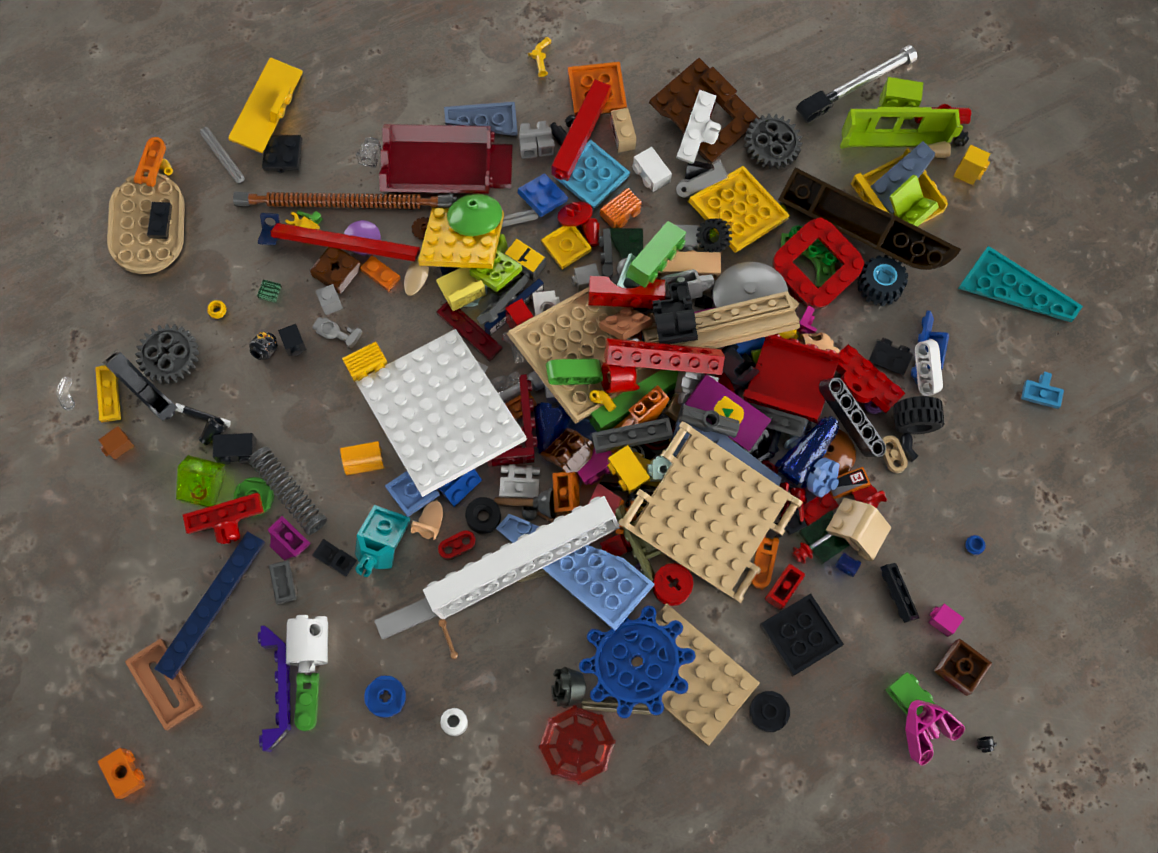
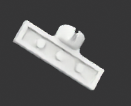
M699 90L676 159L693 164L701 142L709 144L716 142L721 125L710 119L716 95Z

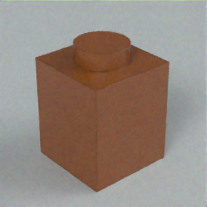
M119 426L98 439L102 444L100 447L101 451L106 457L110 455L113 459H117L134 447L133 443Z

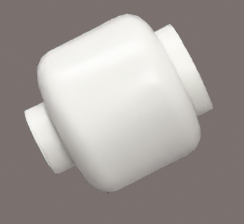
M451 708L443 713L440 724L446 734L459 736L465 732L468 720L462 710Z

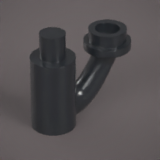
M569 115L565 119L567 127L571 128L576 116ZM553 122L550 125L552 135L562 146L567 133L561 125L558 126Z

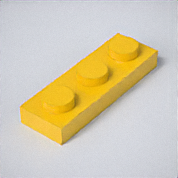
M105 365L95 367L99 421L103 423L121 420L118 378Z

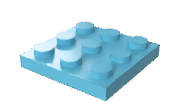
M590 139L569 180L555 179L580 200L590 204L594 211L630 176V171Z

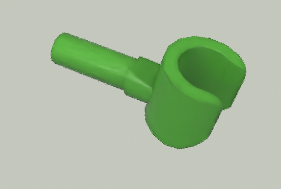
M300 210L297 211V215L305 216L316 224L323 220L318 211H315L312 215Z

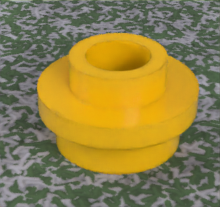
M218 300L210 302L207 307L208 314L214 319L222 318L227 311L226 305ZM220 308V311L214 312L215 309Z

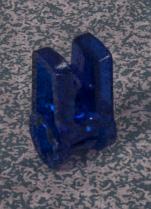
M843 552L834 568L842 571L849 577H854L862 562L853 559Z

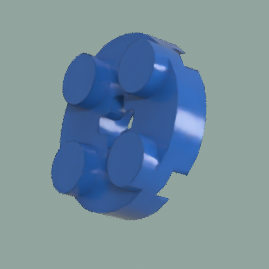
M387 675L379 676L367 686L364 701L369 711L381 718H389L401 712L406 702V691L402 683L396 678ZM384 691H388V695H391L387 702H383V699H380V695H383Z

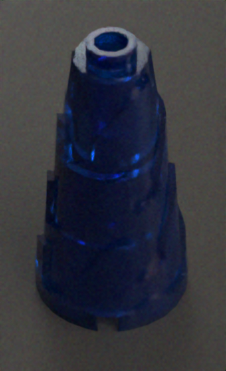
M832 416L822 418L807 435L776 462L774 467L777 469L781 466L778 470L781 474L785 475L788 480L796 485L801 483L802 486L800 488L806 489L810 472L814 473L816 469L813 466L824 457L828 447L838 433L839 421Z

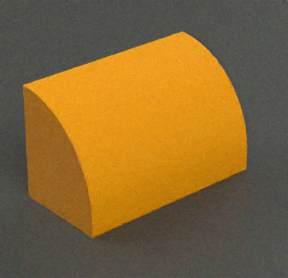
M379 441L340 448L346 476L384 469Z

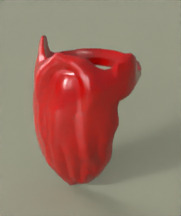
M871 484L869 487L851 492L856 501L870 504L875 508L878 507L880 502H887L885 492L883 490L877 492L876 488Z

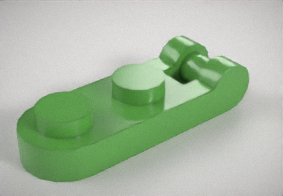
M297 673L294 721L296 727L301 731H310L316 725L319 673H312L311 675ZM305 683H311V689H304Z

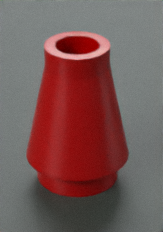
M595 218L589 219L582 225L587 242L591 247L599 245L600 223Z

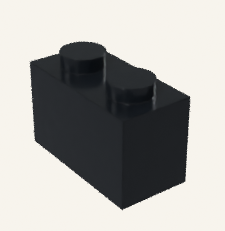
M253 433L213 435V458L221 465H229L231 462L248 464L249 458L257 450V438Z

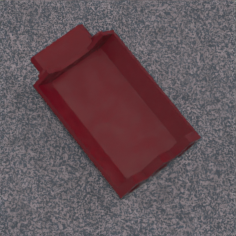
M384 124L382 127L383 147L380 151V192L489 194L490 188L511 189L513 144H491L495 142V132H491V126Z

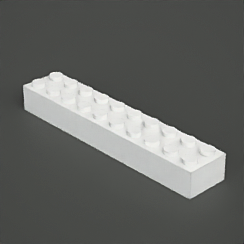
M605 496L601 498L595 497L589 504L574 508L572 513L555 518L554 522L549 525H541L535 532L520 536L518 541L512 544H504L500 547V550L485 554L481 560L475 563L470 562L463 567L464 569L458 572H450L445 576L446 578L429 583L427 588L423 589L432 611L443 620L619 529L620 526Z

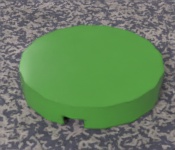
M251 477L245 479L241 484L239 483L234 491V499L259 493L264 513L271 507L274 500V492L270 490V486L266 485V481L258 477Z

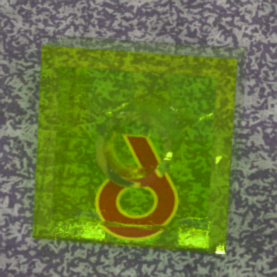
M187 455L178 465L176 499L205 507L216 505L224 482L225 464Z

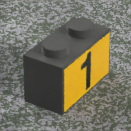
M517 237L504 252V255L522 265L521 276L526 275L532 281L537 278L546 266V256Z

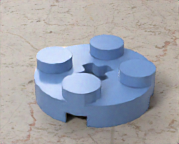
M828 458L820 459L813 466L816 468L814 473L810 472L808 476L807 488L814 495L823 497L830 490L837 488L840 465Z

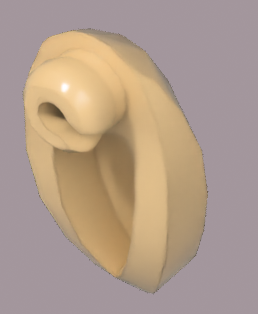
M418 259L411 263L405 275L404 289L408 296L415 295L423 287L429 274V266H419Z

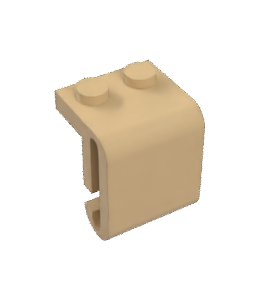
M843 498L826 531L831 535L846 539L854 550L859 551L858 555L860 557L873 561L891 526L874 506Z

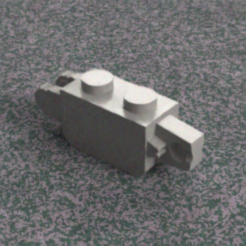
M694 269L665 275L662 278L665 280V296H669L670 283L687 281L691 299L703 297L702 292L713 288L715 285L712 274L699 276L698 272Z

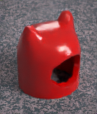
M604 362L601 367L603 390L610 394L640 389V386L636 383L637 367L610 365ZM608 372H610V383L607 378Z

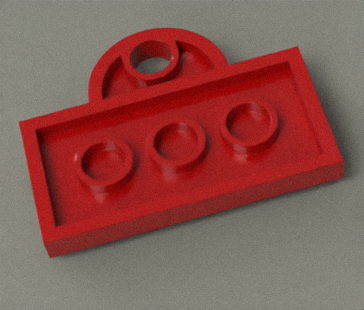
M849 344L838 353L839 363L836 371L842 375L840 379L856 401L861 403L872 401L887 413L906 394L900 386L893 383L883 372L879 371Z

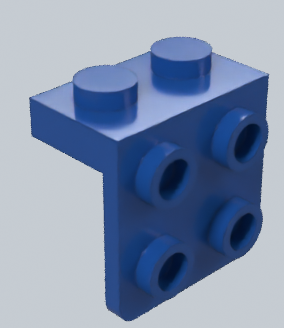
M473 469L441 486L438 490L455 507L482 479Z

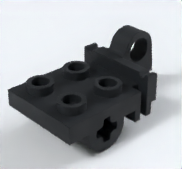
M688 282L670 283V299L652 302L659 343L674 344L698 340L695 313L692 308Z

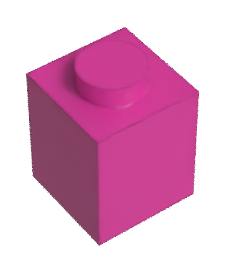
M944 603L939 607L935 606L929 614L931 619L928 623L949 637L955 633L964 618Z

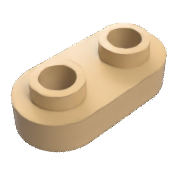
M891 435L884 437L882 440L885 445L889 444L892 449H887L886 447V452L883 455L888 469L893 473L903 472L908 465V461L899 440ZM893 462H897L899 467L894 466Z

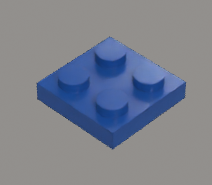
M545 173L519 187L517 191L540 217L566 203L568 200L567 195Z

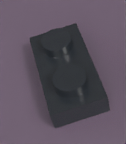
M152 202L147 232L149 238L168 239L172 212L170 202Z

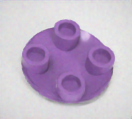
M365 220L352 223L344 233L346 235L381 240L378 227L372 222ZM352 251V252L358 253V254H360V255H362V256L368 255V254H366V253H361V252Z

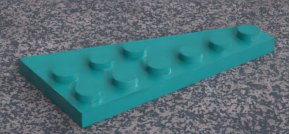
M990 246L985 249L958 287V289L1067 322H1072L1083 307Z

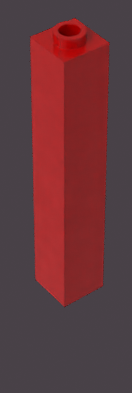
M594 79L551 166V175L555 178L569 180L610 97L611 85Z

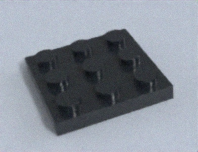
M811 593L760 624L792 677L844 645Z

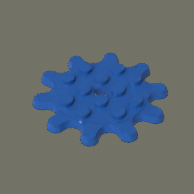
M645 606L640 617L636 620L626 618L616 631L612 628L608 632L592 629L587 634L588 641L596 647V653L591 658L583 659L579 663V669L584 674L591 673L598 678V683L591 690L590 697L594 702H601L607 697L617 699V714L621 718L630 717L634 706L639 703L645 704L651 714L660 715L664 711L662 696L665 692L674 691L677 694H684L689 688L687 681L679 676L678 670L683 664H689L695 660V652L690 648L683 649L676 645V638L683 631L682 623L674 620L666 626L658 625L656 623L657 612L653 606ZM640 657L643 659V664L637 667L633 666L632 660Z

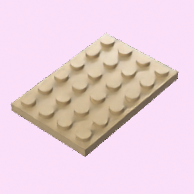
M666 603L656 615V623L660 626H666L674 620L680 621L683 625V631L676 638V645L683 649H692L696 657L692 663L683 664L678 670L679 676L688 683V691L684 694H677L674 691L665 692L662 696L664 709L709 746L760 682ZM640 657L634 658L632 665L636 667L642 665L643 659Z

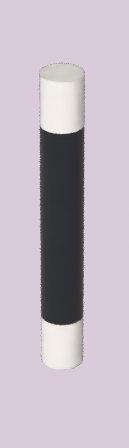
M178 403L175 404L178 407L175 411L205 421L214 416ZM220 418L225 422V427L229 428L231 421Z

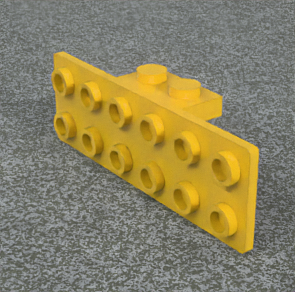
M269 58L228 137L229 141L263 153L280 118L282 119L285 114L286 106L292 100V94L303 71L274 58Z

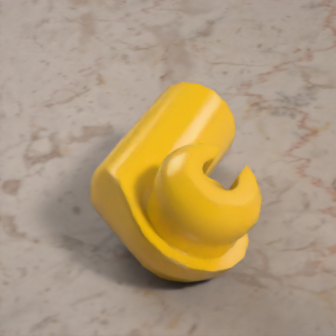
M163 159L159 169L169 176L173 173V169L169 161Z
M592 390L590 392V400L594 403L603 404L608 412L616 408L615 403L605 391Z

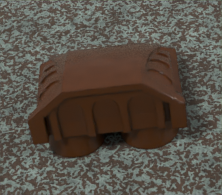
M566 428L540 455L545 460L562 468L566 473L578 472L592 458L594 445L577 431Z

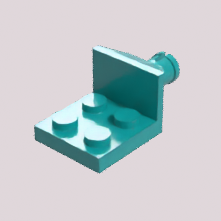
M376 505L373 506L356 537L355 556L359 564H357L355 570L359 575H362L365 569L364 577H368L373 568H392L395 549L410 524V517Z

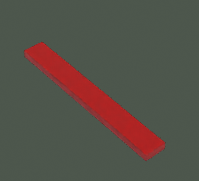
M276 223L271 230V237L413 262L416 261L420 254V247L281 223Z

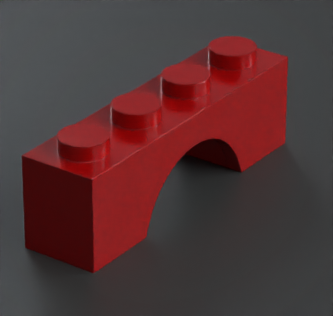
M590 276L588 305L653 309V301L665 300V280L655 279L653 283L649 282L645 288L641 285L636 288H622L615 285L609 277Z

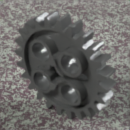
M768 113L766 118L761 115L760 119L755 118L754 122L750 123L746 131L747 135L744 138L746 141L745 147H749L747 153H752L751 159L757 158L756 164L763 162L762 167L764 168L768 164L769 169H772L773 165H775L778 170L781 165L785 168L787 163L791 165L797 159L803 144L800 142L802 136H798L800 130H794L796 124H789L791 119L784 121V116L779 119L777 114L772 118L770 113Z
M166 324L165 329H162L158 325L157 331L151 328L152 334L145 333L146 340L140 339L142 345L136 346L140 352L135 353L137 358H139L136 360L137 364L140 365L139 369L152 381L157 378L160 384L163 379L167 384H169L170 379H173L176 383L179 376L184 379L183 374L187 373L190 375L191 373L188 369L195 368L193 362L199 361L195 356L200 354L196 349L199 347L195 342L196 339L194 336H191L189 330L185 331L182 326L178 329L176 324L172 328ZM167 339H171L169 343L164 344ZM185 350L182 355H178L180 351ZM157 352L156 356L151 357L152 353ZM166 364H171L169 368L164 369Z

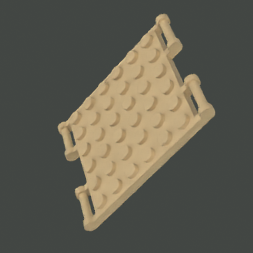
M682 421L679 425L680 429L668 448L661 453L663 458L672 463L652 496L641 489L638 490L636 499L624 518L619 520L618 524L731 598L742 603L743 595L752 580L762 570L750 562L755 551L769 529L783 536L786 525L797 507H800L803 502ZM687 432L690 434L678 455L674 457L673 453ZM644 500L647 501L634 525H631L630 522ZM788 500L791 504L778 525L773 522ZM747 567L750 570L735 593L732 589Z

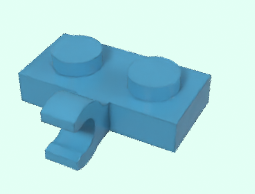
M1044 371L1043 375L1041 374L1039 377V383L1030 380L1024 382L1021 399L1059 409L1064 390L1049 386L1052 373Z

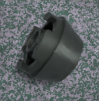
M567 667L555 669L553 676L556 677L555 685L551 686L553 702H557V707L562 706L563 708L581 703L586 692L583 674Z

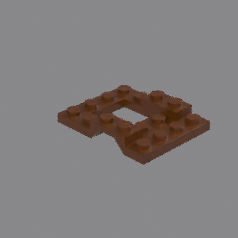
M698 58L652 97L649 104L661 116L670 118L681 129L684 136L699 90L716 95L715 101L734 120L718 133V138L714 144L700 143L698 153L709 164H712L746 134L750 123H753L755 118H760L736 95L737 90L714 67L709 68Z

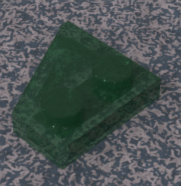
M608 228L610 229L614 246L621 254V259L628 258V255L631 253L637 257L643 250V228Z

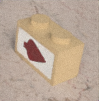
M624 108L611 111L610 125L618 153L635 150L637 138L629 109Z

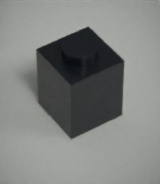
M296 324L278 330L288 356H297L307 350Z

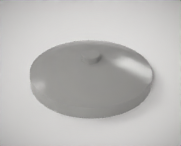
M743 262L729 267L718 277L713 288V304L715 308L786 292L788 288L782 275L771 266L759 262Z

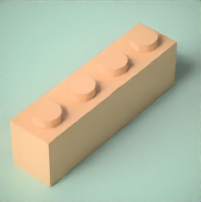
M677 250L673 260L667 261V266L662 272H658L656 279H662L665 275L694 269L698 272L699 276L712 274L714 280H717L721 275V252H697L695 250L679 252Z

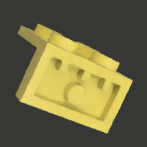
M461 267L436 280L452 311L486 295L485 285L482 280L478 281L470 276L469 270L471 268Z

